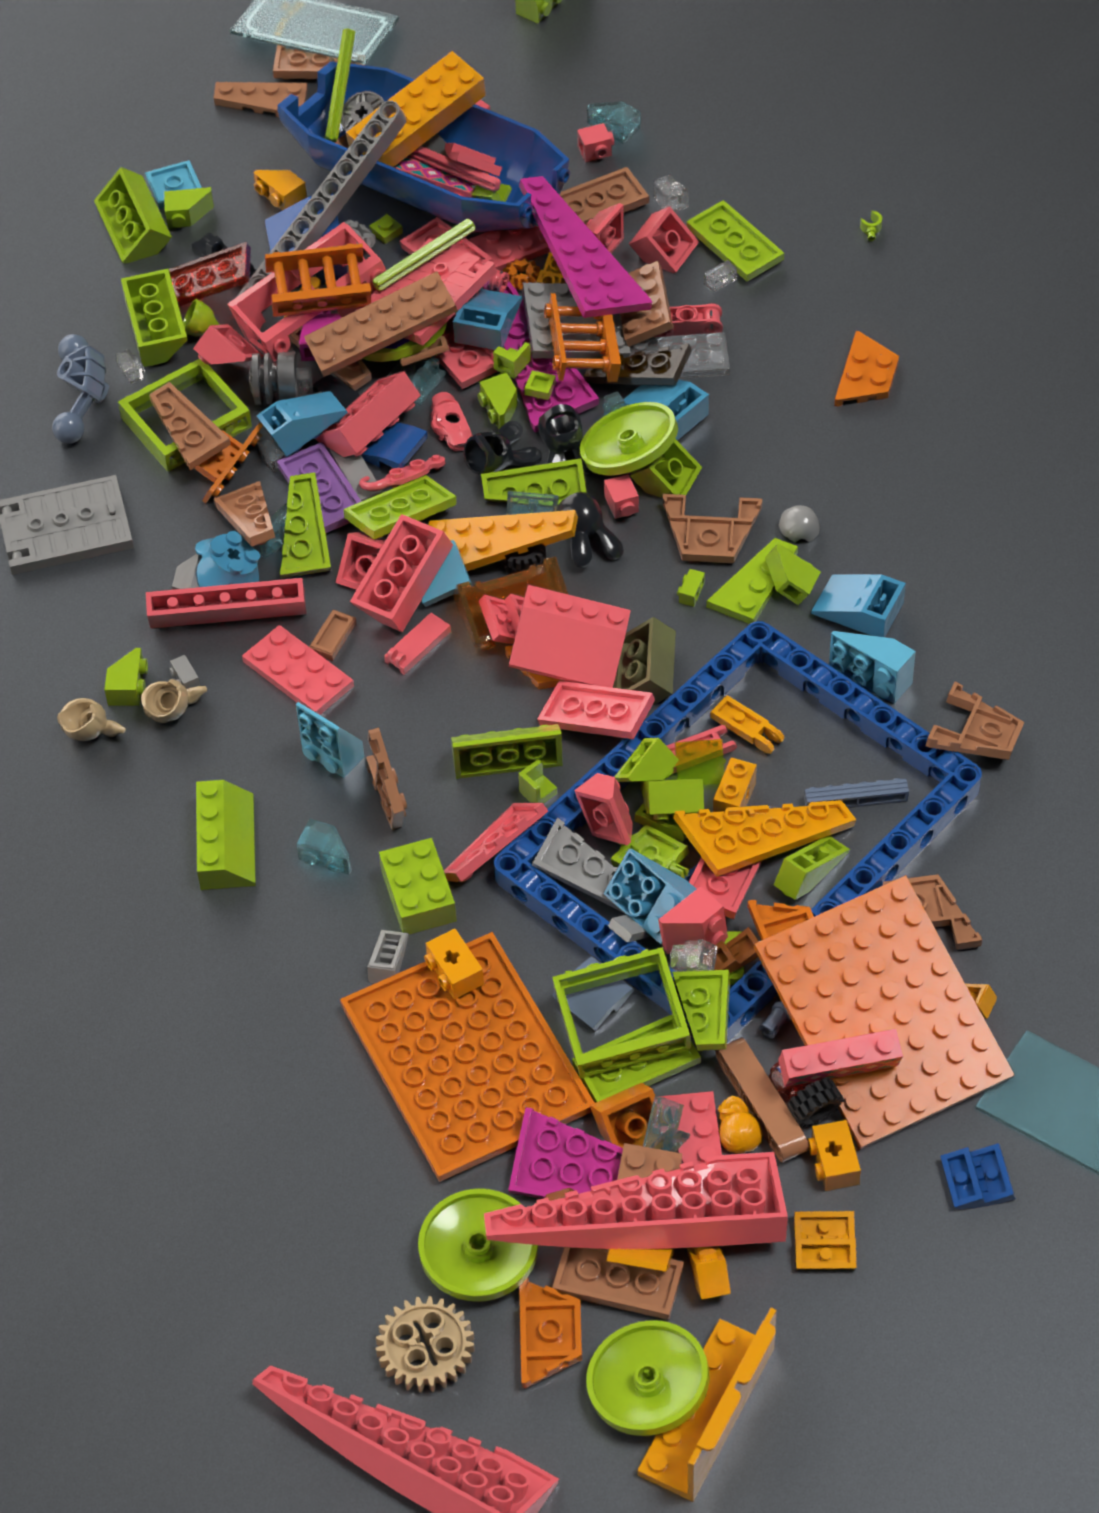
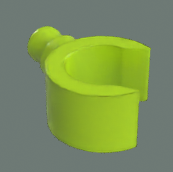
M871 211V220L874 223H868L861 218L860 228L867 234L869 241H874L876 233L880 232L882 228V215L876 211Z

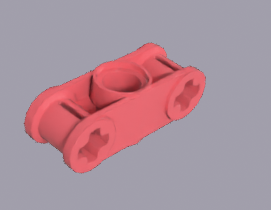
M712 303L670 307L674 328L654 337L664 340L668 338L717 336L723 331V324L720 321L722 309L719 305Z

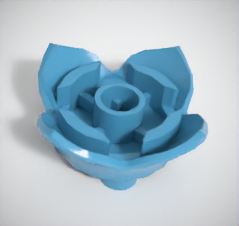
M229 531L228 534L205 539L196 544L195 551L197 555L202 556L196 571L199 587L259 582L258 560L260 553L244 540L238 532Z

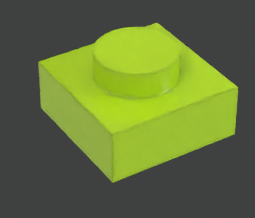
M388 214L369 225L372 234L384 244H387L403 233V226Z
M532 370L524 388L525 395L549 400L556 384V376Z

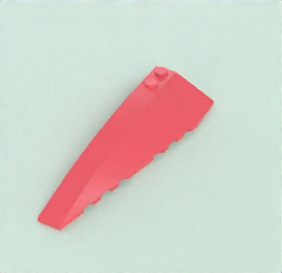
M774 1152L711 1156L705 1158L704 1163L693 1165L692 1161L680 1164V1169L669 1172L659 1169L652 1171V1174L648 1177L640 1178L638 1175L591 1186V1191L578 1194L577 1190L565 1193L564 1198L549 1201L547 1197L536 1200V1203L532 1206L524 1207L522 1204L484 1213L486 1240L597 1249H669L786 1242L788 1220Z
M271 1365L256 1376L252 1382L257 1389L331 1448L376 1479L432 1513H538L559 1482V1478L508 1450L496 1446L494 1452H491L481 1447L482 1441L469 1437L468 1441L452 1436V1430L426 1427V1422L422 1419L380 1404L373 1408L362 1404L363 1398L352 1394L349 1399L334 1394V1388L324 1384L322 1386L307 1384V1378Z

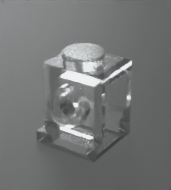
M667 175L654 181V199L662 209L670 206L674 212H678L688 208V189L686 187L682 188V185L676 182L671 175Z
M698 939L697 942L685 941L684 945H673L670 953V967L680 972L714 970L717 946L703 939Z

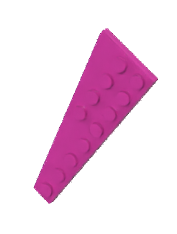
M543 176L520 179L519 187L523 195L525 196L527 193L532 194V214L583 318L651 310L653 303L651 298Z
M489 281L483 286V289L489 290ZM508 281V285L503 293L520 296ZM523 298L503 347L506 350L513 348L518 351L525 342L530 344ZM531 353V361L515 378L534 432L539 431L538 420L540 416L553 406L566 404L575 408L578 413H581L599 405V397L576 368H566L564 381L558 380L557 371L553 370V358H532ZM532 370L556 376V384L549 400L525 395L524 388Z
M526 1107L508 1191L512 1194L540 1199L545 1198L546 1194L569 1187L577 1190L579 1194L591 1191V1186L618 1179L623 1148L608 1141H602L586 1134L583 1130L572 1128L551 1116L547 1117L534 1111L532 1108Z

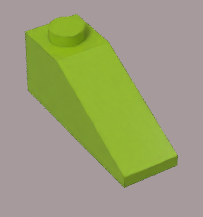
M831 836L821 838L784 858L774 886L780 889L784 895L796 900L809 893L849 853L850 849Z

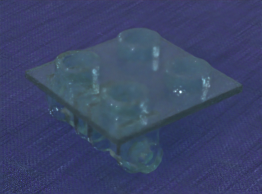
M431 357L425 363L421 361L407 367H402L399 360L387 376L404 371L421 395L414 403L421 406L446 375V371L439 369V360L437 358Z

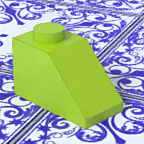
M211 187L164 191L165 215L168 228L192 226L214 208Z
M644 738L615 775V779L618 782L665 780L673 773V767L679 759L660 738Z

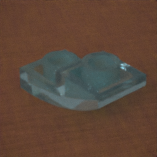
M287 503L270 518L275 538L260 545L263 558H267L272 553L277 552L284 544L282 535L285 533Z

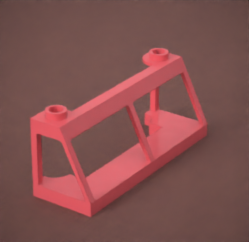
M345 222L305 249L363 243V249L370 257L365 260L363 256V262H358L361 283L365 281L370 283L372 288H375L372 280L386 271L382 260ZM323 267L309 268L310 277L323 269ZM299 269L284 271L287 291L290 292L301 284ZM272 272L228 303V306L245 339L263 354L270 353L271 359L275 362L279 352H288L290 348L288 335L321 312L287 315L265 332H261L260 329L266 322L261 312L272 305L271 294H278L275 273ZM349 272L336 280L337 287L351 285Z

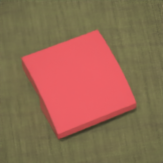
M456 143L445 144V152L451 160L495 176H500L502 167L495 165L496 158Z
M484 594L479 600L493 641L514 644L524 597L510 594L503 600Z

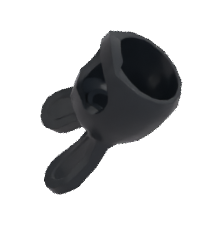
M559 404L553 406L540 416L538 420L539 433L549 452L547 464L565 461L564 454L570 452L575 459H582L580 444L583 439V432L579 413L570 405ZM582 459L584 473L588 475L596 474L586 467Z
M517 421L505 423L497 432H483L470 436L464 445L463 452L468 468L477 475L498 472L509 465L533 466L541 461L542 453L536 447L512 450L511 444L517 441L523 433V427Z
M577 492L560 502L556 511L575 510L578 515L575 536L571 537V558L574 565L581 568L589 565L592 559L589 540L594 537L609 559L617 560L623 555L622 543L613 532L605 527L601 508L594 496L586 492Z

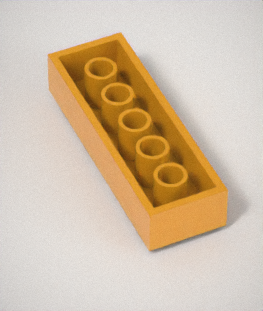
M451 51L396 93L389 100L395 101L400 106L406 116V123L378 161L394 167L486 96L484 78ZM377 109L346 132L348 148ZM381 132L377 133L375 137H378Z

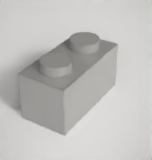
M185 655L170 661L171 668L169 670L172 677H176L186 689L200 686L199 677Z

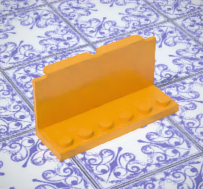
M770 1308L756 1334H752L719 1319L703 1348L710 1371L709 1387L705 1399L699 1409L686 1422L670 1431L656 1435L637 1470L638 1476L694 1502L774 1351L777 1310Z

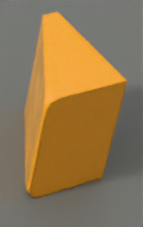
M965 983L983 1018L987 1019L997 1000L996 994L989 984Z

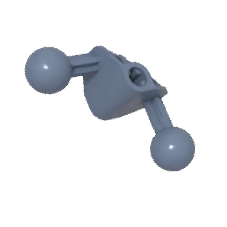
M77 334L65 336L58 346V353L62 363L58 368L57 376L81 392L70 412L59 414L53 421L52 430L54 436L60 442L66 444L75 443L83 436V417L93 401L99 404L102 403L109 390L108 383L104 381L106 373L104 355L89 346L86 339Z

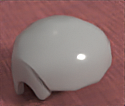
M796 505L782 513L779 528L782 535L788 537L794 543L800 539L811 542L819 535L820 523L811 508Z

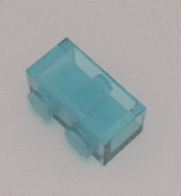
M618 391L604 397V404H602L604 409L603 417L625 406V401Z

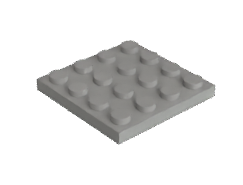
M523 283L522 294L532 358H553L554 356L549 319L544 316L545 303H549L550 294L556 293L558 306L578 307L567 284ZM612 314L619 354H622L624 358L630 357V347H628L624 339L620 314ZM559 316L560 323L596 324L597 319H593V317ZM562 333L563 341L600 340V337H597L596 334ZM565 351L566 358L596 359L603 357V354H599V351Z

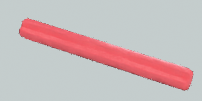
M420 146L408 155L492 192L500 189V179L451 160L449 157L423 146Z

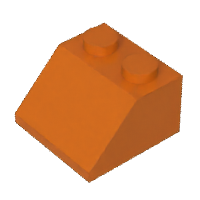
M642 1082L590 1105L599 1132L605 1141L621 1148L626 1143L654 1149L672 1142L654 1091Z

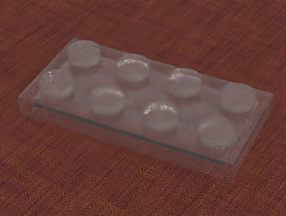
M725 332L652 337L630 346L631 356L639 351H645L646 354L656 353L659 348L669 347L670 350L680 349L681 344L689 343L692 351L679 379L730 375Z

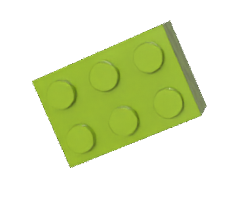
M432 838L379 852L381 872L403 933L410 935L457 922L455 901Z

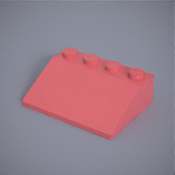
M528 585L508 667L568 682L613 688L631 610Z

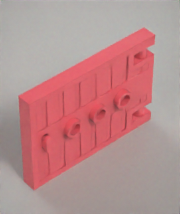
M429 238L420 248L433 241V239ZM449 247L384 290H376L371 295V303L438 271L457 310H459L497 273L495 263L487 261L482 265L480 257L454 247ZM454 314L405 337V339L424 345Z

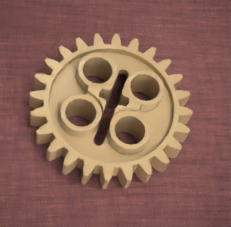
M432 1296L428 1297L426 1304H422L421 1299L416 1297V1304L413 1306L405 1300L404 1310L395 1306V1317L385 1315L387 1325H379L381 1335L376 1336V1343L379 1346L376 1348L377 1357H381L379 1359L380 1367H387L385 1369L387 1377L395 1375L396 1385L405 1380L406 1390H410L413 1384H417L420 1393L424 1385H429L431 1392H434L436 1383H440L445 1389L447 1388L446 1379L449 1378L457 1382L456 1371L465 1374L466 1366L464 1363H472L470 1353L475 1352L474 1343H472L474 1341V1332L469 1331L471 1323L470 1321H464L463 1311L455 1314V1304L445 1308L444 1299L442 1298L437 1305L433 1304ZM414 1323L419 1324L424 1340L431 1348V1355L437 1363L436 1366L432 1365L424 1343L420 1342L419 1332L413 1325ZM430 1323L440 1324L437 1328L433 1329L426 1327ZM402 1335L412 1336L409 1340L405 1341L399 1339ZM442 1348L452 1349L451 1352L446 1354L439 1352ZM414 1360L424 1361L423 1364L418 1366L411 1364Z

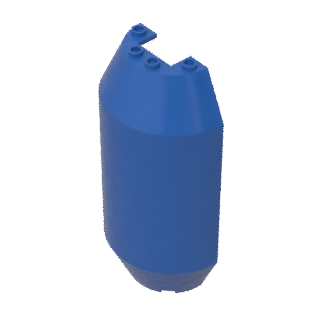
M330 61L318 71L317 92L301 106H299V97L292 94L277 105L279 119L312 160L319 167L332 171L348 149L325 139L337 62ZM350 64L344 104L351 96L363 91L375 92L386 102L415 79L388 68ZM474 104L439 131L438 135L446 143H456L496 158L495 165L502 167L500 176L489 175L500 179L501 184L510 185L512 188L506 202L462 197L379 161L376 162L361 184L456 225L469 218L475 225L476 229L474 232L528 229L538 226L532 214V194L527 193L525 196L523 195L519 187L520 179L543 176L560 195L564 183L570 177V170H568L569 159L539 130ZM341 124L338 138L346 134ZM353 170L349 171L346 176L350 175Z

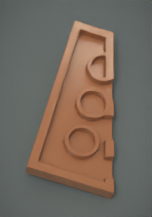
M216 82L214 105L243 110L245 107L252 108L255 113L263 114L264 111L276 113V117H279L277 105L290 94L299 97V106L307 100V83Z

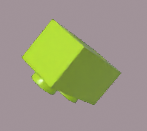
M689 569L688 574H685L683 577L682 587L679 586L677 596H679V603L695 607L705 584V573Z

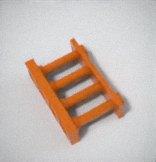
M363 243L265 254L266 273H275L278 294H271L273 317L364 307L371 304L370 283L361 284L358 262H363ZM348 264L351 285L337 287L333 265ZM309 268H324L327 288L312 289ZM299 269L302 291L288 292L284 271Z
M551 293L549 303H545L544 316L549 319L554 350L553 370L557 371L558 380L564 381L566 368L602 369V371L606 372L608 382H617L621 360L613 315L593 317V319H597L596 324L560 323L559 316H583L578 307L558 306L556 293ZM562 333L596 334L597 337H600V340L563 341ZM565 351H599V354H603L602 359L566 358Z

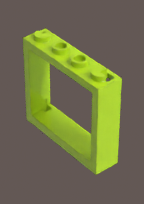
M200 359L118 401L121 419L167 472L186 463L174 442L165 446L138 415V413L153 406L149 394L170 382L176 389L182 391L204 379L231 410V412L212 422L221 431H225L232 437L252 427L250 410L218 374Z
M663 947L650 951L645 949L641 953L631 956H619L613 961L602 964L593 963L586 968L576 971L568 970L564 974L552 977L580 1078L692 1048L690 1033ZM658 970L676 1028L582 1053L566 995Z

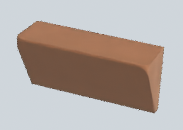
M445 336L439 337L428 348L426 347L414 355L401 358L402 367H407L449 352Z

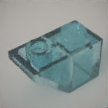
M623 101L589 104L587 106V124L595 126L604 123L607 131L612 132L614 139L623 144L641 129V111Z
M309 819L297 842L299 860L309 865L316 864L328 868L335 873L342 872L350 875L352 871L350 856L336 827Z

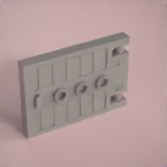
M116 475L0 500V524L12 575L134 548Z

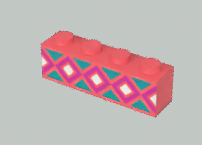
M406 157L393 167L462 197L474 198L472 193L476 184L424 162Z
M892 1029L782 1050L778 1061L784 1086L790 1087L817 1080L820 1081L823 1078L832 1079L896 1067L903 1058L897 1031Z

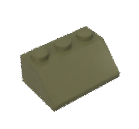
M655 617L628 631L625 635L613 688L653 693L655 699L653 705L672 695L676 631Z

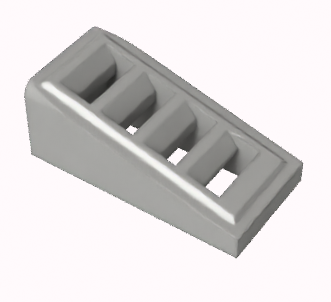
M381 930L367 967L368 981L375 984L400 972L409 938L408 933ZM385 943L398 944V946L387 945Z

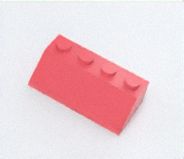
M404 371L378 379L346 408L348 413L338 423L326 428L315 439L342 457L351 455L357 457L368 449L366 445L370 441L374 442L384 434L382 430L399 421L398 416L402 412L406 413L416 405L414 401L421 395Z
M401 514L350 600L351 604L381 624L403 632L452 549V542L444 531Z

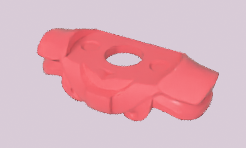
M440 392L432 397L433 403L430 415L432 430L439 436L440 441L446 440L451 450L463 451L466 441L472 436L471 429L458 401L450 393ZM448 415H455L460 420L456 423H450L446 420V417Z

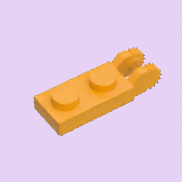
M728 695L710 712L711 719L721 725H725L727 729L751 744L754 743L760 751L766 754H771L775 748L769 740L762 736L763 733H765L768 739L779 744L785 738L783 733L771 725L767 719Z

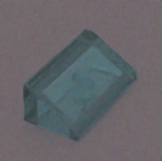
M508 491L507 515L555 512L559 505L558 495Z

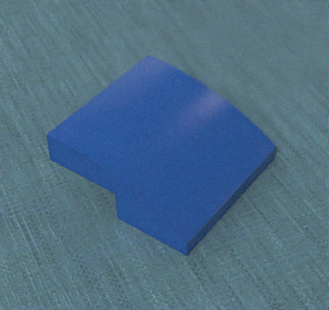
M397 422L393 426L382 430L384 434L378 440L370 441L366 446L368 449L361 456L364 461L379 468L383 464L393 468H403L428 438L427 431Z
M999 1143L972 1152L966 1147L940 1156L955 1209L979 1208L1016 1199Z

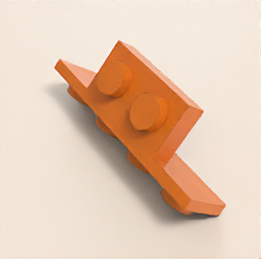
M258 423L243 444L222 430L230 438L231 445L194 468L214 483L202 500L205 504L211 496L217 498L224 488L221 484L224 479L229 481L237 471L234 465L237 462L242 464L250 452L247 450L249 445L255 447L262 437V434L259 433L263 427L262 423Z

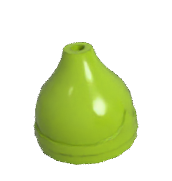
M197 299L192 302L183 319L186 335L202 337L211 325H220L211 308Z

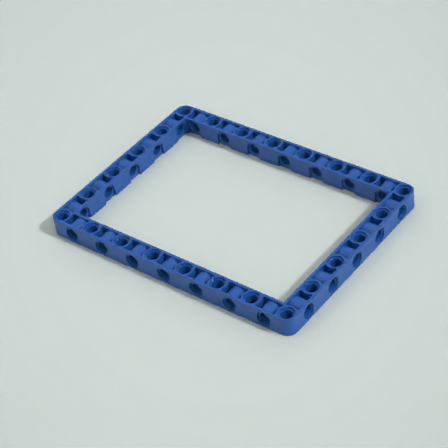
M756 621L749 624L647 717L634 739L624 738L547 809L549 812L508 844L494 859L495 880L501 888L601 963L613 961L619 956H631L644 951L645 948L636 941L627 943L608 927L609 921L539 869L532 866L547 837L543 835L549 834L557 817L572 832L579 826L582 827L586 824L587 821L575 794V789L597 773L615 777L644 738H660L665 745L672 744L675 741V737L686 727L690 728L703 716L717 698L725 695L745 677V673L755 663H766L778 671L779 676L801 691H807L819 699L820 704L842 719L846 718L860 727L861 732L886 748L888 746L901 755L905 762L927 777L930 775L940 782L811 909L814 917L883 886L885 881H892L977 797L980 792L982 771L978 765L959 752L926 747L925 745L930 734L928 731L769 624ZM618 782L620 791L630 782ZM760 960L730 988L727 1043L778 994ZM669 967L670 973H671V976H672V979H673V982H674V985H675L676 992L679 994L678 989H677V986H676V983H675V980H674V976H673V973H672V972H676V971L673 970L671 967ZM658 970L624 979L670 1015L672 1014ZM678 995L687 1027L691 1030L680 995Z

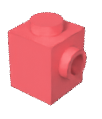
M604 123L577 130L578 148L585 162L612 156V146L615 144L614 137L611 131H607Z
M629 474L604 480L605 499L614 519L639 512V496Z

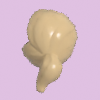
M170 679L168 682L158 681L152 683L145 688L141 697L145 715L159 723L176 720L185 713L188 705L196 703L201 695L207 692V687L197 686L186 689L178 680Z
M74 699L68 702L57 716L58 723L69 738L78 741H90L102 733L108 737H115L117 734L125 733L126 728L119 723L107 720L103 707L92 699Z

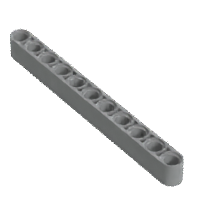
M389 100L380 105L269 254L288 252L293 247H295L293 251L305 250L319 240L404 127L406 116L395 101ZM381 132L378 137H375L377 133ZM367 151L364 156L360 157L363 152ZM353 170L350 175L346 176L349 171ZM338 190L336 194L331 195L333 191ZM323 209L320 214H317L319 210ZM309 228L306 233L302 234L305 229ZM265 260L237 297L272 273H266Z

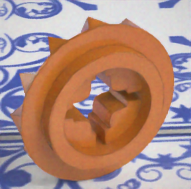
M526 257L523 261L515 258L513 263L507 262L503 272L509 274V282L516 290H522L523 283L537 282L540 266H536L535 261L529 262ZM517 271H519V272L526 271V274L521 273V274L518 275V274H517Z

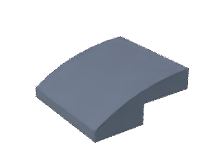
M591 956L574 971L600 962ZM623 980L571 993L566 995L570 1011L596 1031L613 1010L617 1012L634 989ZM554 992L551 996L557 1000L556 993Z

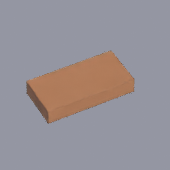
M332 610L309 647L323 658L333 661L357 623L356 617Z

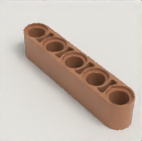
M741 1037L728 1043L726 1050H715L716 1058L739 1097L745 1102L749 1113L760 1123L763 1136L778 1160L783 1163L809 1151L806 1136L745 1039Z

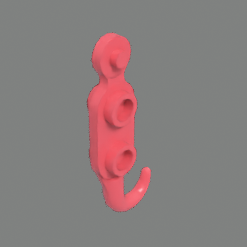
M433 455L426 462L421 459L413 460L410 462V465L403 468L391 469L385 478L376 482L367 483L370 478L365 476L359 481V486L366 491H379L390 486L395 488L428 474L430 469H440L445 465V458Z

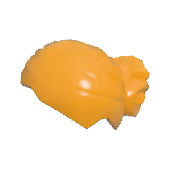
M729 1096L717 1109L720 1113L719 1119L721 1120L719 1126L721 1145L728 1152L734 1154L754 1151L762 1141L763 1132L760 1123L749 1113L748 1107L741 1098Z

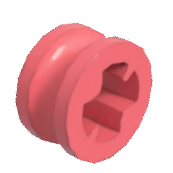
M496 269L497 273L489 280V290L494 291L496 289L497 292L503 293L508 285L509 274L507 272L501 274L500 270Z

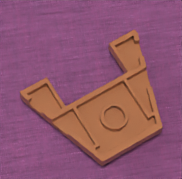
M663 494V505L682 561L734 563L762 509V499L739 498L738 518L686 516V495Z
M954 682L946 703L971 711L967 723L961 734L934 725L925 746L1009 760L1024 722L997 705L994 708L982 702L983 697L975 692L972 695L962 690L963 685Z
M378 727L368 730V741L373 755L366 757L365 766L368 773L371 772L374 788L376 791H379L382 800L381 805L391 829L394 830L401 828L403 825V818L406 817L405 809H407V803L403 793L399 794L396 785L398 784L395 769L391 768Z
M939 874L908 878L933 926H951L956 950L982 946L981 935L970 925L971 921L966 914L961 912L956 904V899ZM885 881L883 882V885L888 884L892 881Z

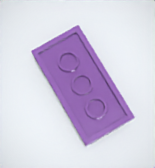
M322 442L277 461L278 469L288 484L290 476L315 472L325 533L351 523L344 518V509L362 501Z

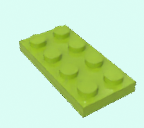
M724 200L686 221V226L692 234L747 282L784 260V252Z
M424 475L345 508L344 518L375 540L389 534L401 514L421 521L457 505V501L453 493L427 475Z
M672 1014L590 1051L675 1029L676 1025ZM691 1042V1049L580 1079L596 1103L641 1082L650 1086L701 1063V1056ZM572 1058V1065L579 1075L575 1059Z

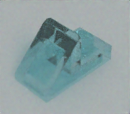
M654 1097L643 1147L676 1152L687 1141L691 1134L678 1130L684 1107L683 1104L663 1097Z

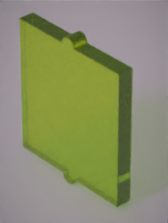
M722 739L674 742L675 756L679 759L674 766L677 770V779H703V785L720 784L725 772L724 764L726 763V759L723 758Z

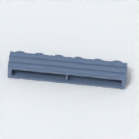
M906 778L860 782L858 784L846 783L839 786L828 785L826 787H810L805 789L804 800L806 806L810 802L842 800L847 808L908 802L909 789Z

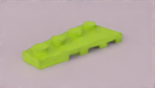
M774 538L706 601V607L748 624L756 622L776 589L765 557L778 543L791 550L795 555L798 554V546Z

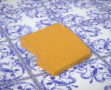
M794 1211L796 1270L857 1269L854 1211Z
M675 1248L609 1249L607 1261L666 1272L669 1270Z

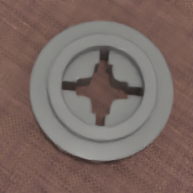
M352 220L345 222L370 248L374 246L376 236L372 234L371 229L365 227V224L361 225L358 221L353 222Z

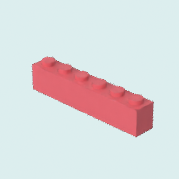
M302 578L146 592L147 618L151 629L306 614L305 590Z

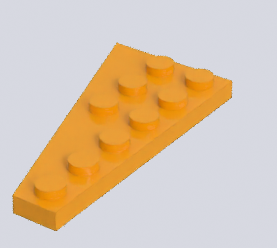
M575 510L431 520L428 525L444 531L450 541L454 539L466 570L469 571L503 560L505 555L516 551L522 554L528 552L529 547L538 544L547 546L574 537L578 515Z
M842 800L810 802L808 806L794 807L792 803L782 804V808H769L768 805L729 807L721 812L699 809L698 813L685 814V810L675 811L673 817L716 877L854 827L856 818Z

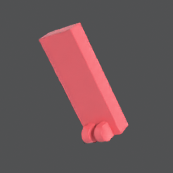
M430 613L384 655L385 663L388 665L390 663L400 669V673L405 675L451 632V625Z

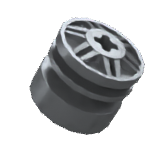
M370 91L358 92L351 96L343 105L341 118L343 129L347 132L385 102L383 98Z
M279 352L277 364H272L270 353H265L264 364H261L260 353L252 354L249 381L255 405H262L263 394H266L268 405L273 403L274 393H278L280 400L299 397L296 352Z

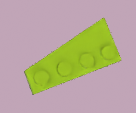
M581 458L481 474L485 501L557 507L569 495L577 492L587 493Z
M315 472L290 476L280 579L331 571Z

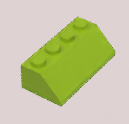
M120 167L95 198L94 202L122 263L128 264L159 254L172 236L143 176Z
M164 269L121 278L124 299L142 367L167 362L187 341L169 270Z
M558 724L451 737L456 779L518 772L524 770L538 759L543 763V768L563 766L562 734Z
M225 780L196 782L197 874L200 889L256 886L253 793Z

